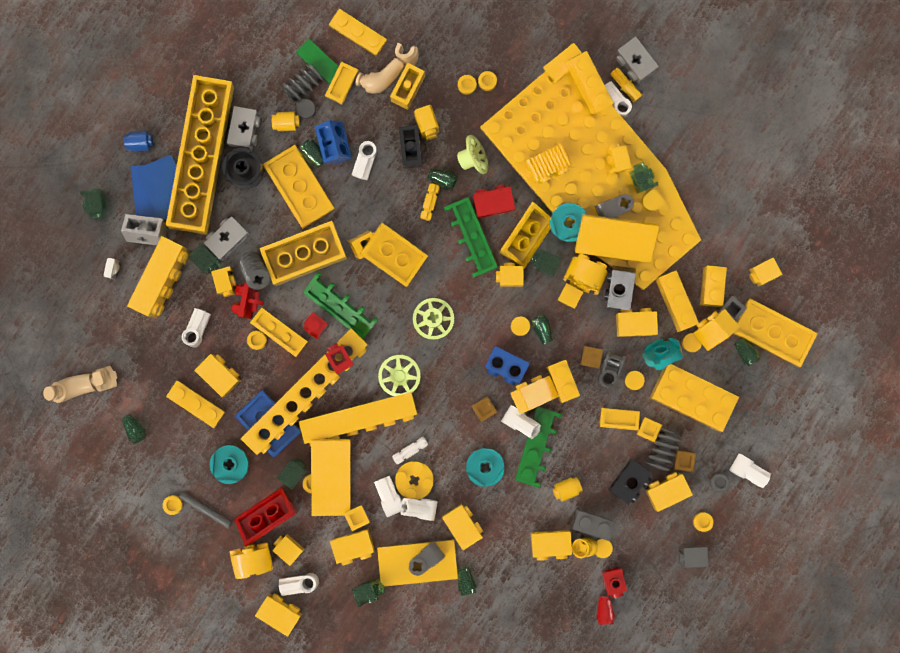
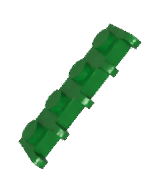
M469 197L444 207L445 211L453 210L457 220L450 224L452 227L459 225L464 236L463 239L458 240L459 245L465 242L468 245L472 256L465 258L466 262L474 260L478 272L472 274L473 278L498 268Z
M317 272L303 293L349 330L352 328L364 339L379 319L377 317L373 318L372 321L362 314L365 310L363 306L359 310L354 308L347 302L350 298L348 294L344 298L339 296L332 290L335 284L332 282L329 286L325 285L319 280L322 274Z
M536 407L533 420L541 425L540 432L533 439L527 437L515 481L541 488L542 484L535 482L538 469L546 471V467L540 466L544 451L549 453L552 451V449L546 448L545 445L549 432L557 434L556 430L550 429L554 416L561 418L562 414Z

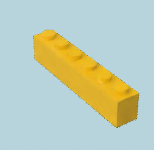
M410 392L299 421L304 444L309 443L311 446V439H340L339 435L347 433V437L359 434L358 430L364 428L368 432L377 429L376 425L384 423L385 427L396 424L395 420L403 419V422L413 420L414 415H417L413 395Z

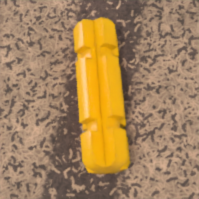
M429 184V194H426L423 205L424 211L420 215V218L430 221L433 213L431 211H434L438 197L436 194L440 190V186L437 184Z

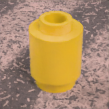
M295 111L277 112L272 115L273 130L278 132L296 131L297 127H300L299 115H296Z
M570 477L554 484L555 488L552 489L556 500L560 499L561 502L573 498L583 491L577 477Z

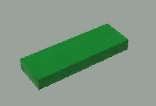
M308 39L296 51V54L307 64L313 66L319 75L330 85L339 66Z

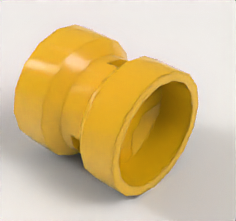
M590 537L577 539L572 544V552L577 558L594 556L598 550L597 542Z

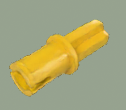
M619 68L611 72V76L621 87L620 90H623L633 103L642 96V93L632 83V79L629 81Z

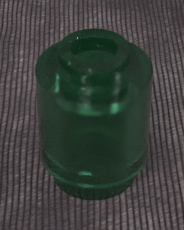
M306 140L300 146V154L312 166L316 168L321 167L324 161L320 146L314 140Z

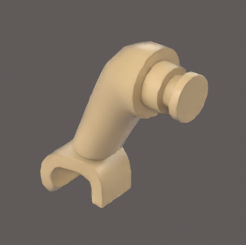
M397 43L395 48L397 59L394 58L380 72H371L369 75H364L360 72L356 78V86L360 87L362 85L366 92L371 94L383 92L395 81L407 63L413 66L416 65L419 58L417 46L410 47V51L407 54H403L402 44Z
M111 366L94 370L92 374L71 376L54 382L51 386L44 389L43 395L48 401L53 400L56 403H60L96 390L99 392L117 386V375Z

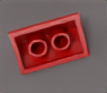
M281 487L236 517L234 521L243 543L247 547L297 514L298 510Z

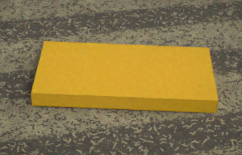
M296 145L263 164L302 229L335 210Z
M582 214L575 252L651 263L659 226L658 224Z
M749 298L745 304L747 309L737 320V324L740 327L733 334L797 367H801L818 333Z
M311 439L312 516H345L344 513L350 511V439Z
M454 540L435 541L446 557L420 576L413 575L410 572L409 563L431 542L378 547L381 587L458 579ZM415 561L413 569L421 571L422 563Z

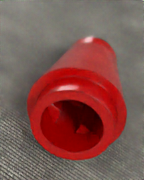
M599 597L596 616L598 625L614 624L615 615L610 597Z

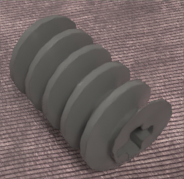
M310 64L306 65L308 71L303 68L300 69L302 76L295 73L296 80L288 79L290 85L282 83L283 92L294 105H296L294 98L301 101V93L307 96V88L313 91L312 84L320 86L318 79L324 81Z
M255 251L243 254L239 265L247 285L252 289L259 290L265 288L270 283L271 277L263 258Z
M661 428L664 434H658L661 441L654 442L658 448L651 449L655 455L648 456L652 463H646L662 471H669L670 469L666 466V463H673L669 456H676L672 449L679 450L675 443H682V440L678 437L679 435Z

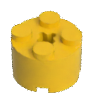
M584 254L573 257L563 280L565 282L567 279L570 280V285L583 292L589 293L592 290L595 291L594 295H598L608 274L606 270L607 265L601 262L595 263L590 261V258Z
M268 542L260 543L256 546L255 544H250L247 547L244 546L242 551L241 549L229 551L236 579L248 578L250 575H260L273 570Z

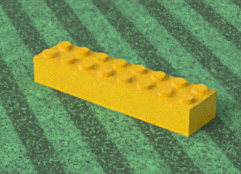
M193 75L166 226L169 229L204 235L208 234L234 91L232 81Z

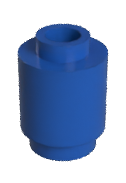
M148 131L130 132L128 135H124L125 149L131 152L150 150V147L153 146V136L149 135Z

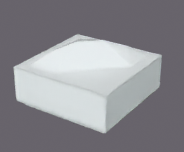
M107 259L104 277L116 279V274L120 269L118 260Z

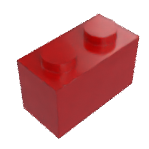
M499 185L494 187L495 190L487 191V189L477 190L476 194H473L477 219L514 212L515 205L511 187Z

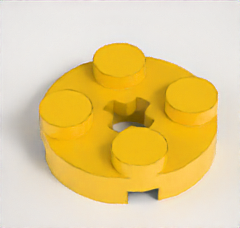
M410 461L399 468L395 477V484L402 496L418 500L430 493L434 477L426 464ZM414 475V477L418 476L420 478L417 486L409 483L411 480L410 476Z

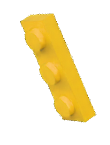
M341 9L337 11L329 23L330 27L375 56L379 54L387 42L386 38Z
M262 307L250 322L295 357L300 354L308 341Z
M180 381L175 382L166 396L213 428L217 426L225 414V411Z

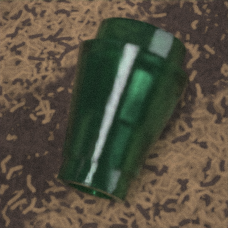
M431 169L428 174L429 180L445 190H453L457 182V176L454 175V172Z
M545 314L533 318L531 326L542 344L553 341L549 318Z
M744 338L734 343L743 363L747 364L748 367L761 358L759 352Z
M131 414L121 419L129 441L136 444L146 438V430Z
M469 567L459 568L458 592L461 593V596L475 594L477 586Z

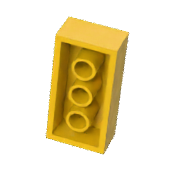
M332 221L260 248L269 275L275 286L347 259Z
M161 236L127 306L148 317L157 318V316H161L165 308L163 304L166 298L169 299L173 293L172 286L174 282H177L181 277L182 272L180 270L183 264L186 265L189 261L190 250Z
M672 364L667 365L662 370L649 397L719 432H723L739 399L738 396Z

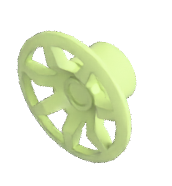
M468 135L466 138L467 149L458 152V161L464 170L475 167L481 174H486L488 172V159L485 150L475 136Z
M429 298L422 301L416 307L413 314V324L421 336L433 340L440 339L451 331L454 324V313L447 302L438 298ZM431 302H439L443 305L436 309L433 308ZM428 303V310L425 312L419 310L424 304ZM445 306L448 308L451 317L442 316ZM417 313L422 315L424 320L418 325L416 321ZM451 320L450 326L445 331L441 325L442 321ZM427 325L429 327L428 335L424 334L419 327ZM436 327L442 332L441 335L431 336Z
M391 356L382 363L379 369V383L383 390L392 396L412 393L419 385L420 369L416 362L408 356ZM400 358L406 359L411 363L404 368L401 366ZM396 359V367L394 369L386 365L389 361ZM413 365L417 371V377L409 374V369ZM385 368L390 372V377L382 380V372ZM409 380H416L413 388L409 390L407 382ZM392 381L394 383L392 391L386 388L384 382ZM398 386H403L407 391L401 394L395 393Z

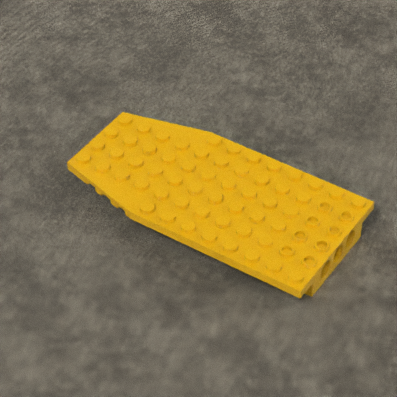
M545 71L480 127L552 213L562 204L573 203L583 208L587 215L598 216L594 206L624 194L632 197L634 201L632 209L615 219L658 224L659 229L651 263L603 256L596 257L608 264L612 269L613 265L636 268L634 284L640 289L644 290L701 241L666 168L612 105L591 114L570 71L556 83ZM562 143L572 163L568 167L569 171L558 175L556 172L550 175L552 179L542 184L540 181L535 183L525 163L526 160ZM620 143V146L626 145L631 169L609 174V170L612 167L608 165L606 159L609 151L608 146ZM655 188L666 203L655 211H648L642 205V198L646 193ZM621 199L622 202L619 205L620 207L624 206L626 209L628 201ZM566 217L567 220L564 222V225L572 228L575 220Z

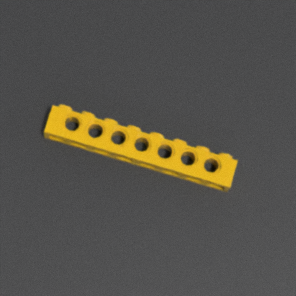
M352 328L337 342L338 346L343 344V346H350L352 348L351 360L356 356L360 358L367 351L365 347L368 344ZM341 354L335 355V359L337 361L342 360L343 357ZM326 355L241 438L256 455L260 452L264 454L271 447L269 443L274 438L278 440L285 433L283 429L288 424L292 426L299 419L297 415L301 411L305 413L313 405L311 401L315 397L319 399L326 392L324 388L329 383L333 385L340 378L334 370L329 369V361ZM318 373L325 376V382L322 384H318L314 380V376ZM303 387H308L311 390L310 397L305 398L301 395ZM289 401L296 402L298 405L297 410L290 411L287 408V403ZM281 415L284 418V423L281 425L275 424L273 417ZM264 428L268 429L270 432V437L266 439L262 438L260 436V430Z

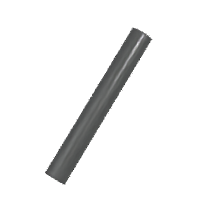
M181 493L179 499L227 529L230 527L231 521L186 493Z

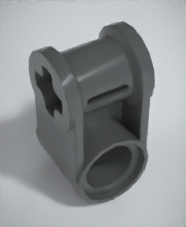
M624 194L594 207L598 216L615 219L619 215L631 210L634 201L631 196ZM621 199H623L624 201H628L626 209L624 206L620 207L619 203L622 202Z
M607 350L598 377L600 386L610 388L617 383L626 356L623 355L621 357ZM605 374L611 375V384H606L603 381Z
M433 541L410 561L409 570L413 575L420 576L446 556ZM415 561L422 563L421 571L413 569Z

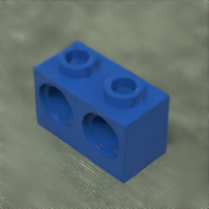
M329 120L315 126L324 163L340 164L352 158L343 122Z
M495 346L485 368L488 369L487 373L495 377L499 374L505 377V382L514 386L515 383L520 384L530 363ZM495 357L502 359L503 365L501 368H495L492 365V360ZM511 366L519 367L520 374L517 377L510 375L509 369Z

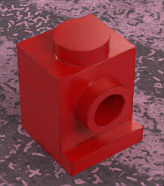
M314 312L303 323L305 325L303 329L317 340L330 326Z
M335 343L327 348L328 353L325 355L336 374L354 365L343 344L338 346ZM336 354L342 355L341 361L335 359Z
M619 566L601 571L607 595H612V598L623 596V592H626L627 588L622 568ZM613 581H618L619 585L613 587L612 583Z

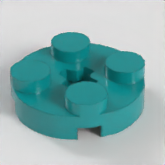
M565 203L558 206L553 211L550 219V227L553 234L566 242L577 241L582 214L587 215L586 211L573 203ZM566 217L575 220L572 228L564 225V222L567 220Z
M663 338L655 340L645 347V353H643L645 363L650 367H655L656 370H663L667 365L683 357L680 343L674 338H669V341H663Z
M222 446L216 450L210 459L211 473L218 481L224 484H233L242 480L249 469L247 454L238 446ZM229 459H232V462L235 463L231 470H228V467L224 465Z
M481 448L469 456L466 471L474 484L482 487L492 486L503 477L504 462L500 454L495 450ZM488 462L490 464V471H484L483 473L480 465L481 463L486 464Z

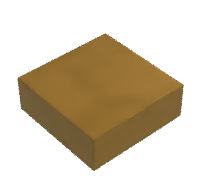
M584 346L580 365L600 369L603 350Z
M488 396L471 406L481 422L498 413Z
M676 450L673 469L693 472L696 453Z

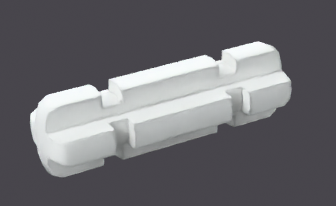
M421 437L416 440V443L413 442L402 449L400 453L394 454L392 457L395 463L400 464L405 458L408 459L419 452V449L425 448L428 445L425 438Z

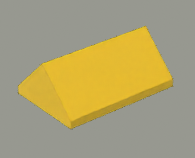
M532 202L501 248L500 254L517 265L523 266L525 269L550 231L551 217L537 204Z

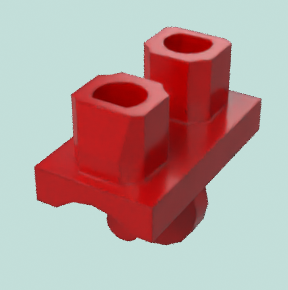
M246 282L242 285H236L235 295L242 297L240 303L234 302L232 304L231 311L238 314L239 317L252 319L253 311L257 312L258 305L264 306V301H259L260 293H257L258 289L250 288Z

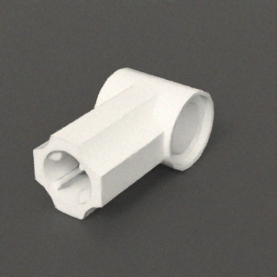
M610 81L604 86L614 103L612 106L625 119L630 114L632 104ZM623 105L627 108V111L620 112L617 107Z
M365 141L360 145L359 154L352 172V176L367 181L374 159L378 153L377 147L371 141ZM372 146L374 149L373 153L365 155V147Z
M194 309L189 324L182 333V341L186 345L198 347L202 343V336L211 314L200 309ZM195 333L196 340L189 343V335Z
M510 405L501 422L514 430H519L531 439L540 432L541 425L538 422L527 417L525 413L519 414L518 409Z
M738 454L729 469L739 477L746 478L761 488L767 485L771 476L769 472L755 465L752 460L742 454Z
M390 476L375 481L374 483L382 500L381 505L386 516L390 517L399 513V505L402 500L400 495L397 494Z
M404 498L400 502L399 509L401 515L434 521L438 501L421 498V500Z
M314 573L279 579L281 596L304 592L310 593L319 585V578ZM306 578L313 581V587L306 586Z

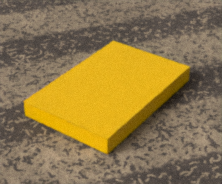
M384 223L379 225L360 253L361 256L405 287L409 285L428 257L427 254Z

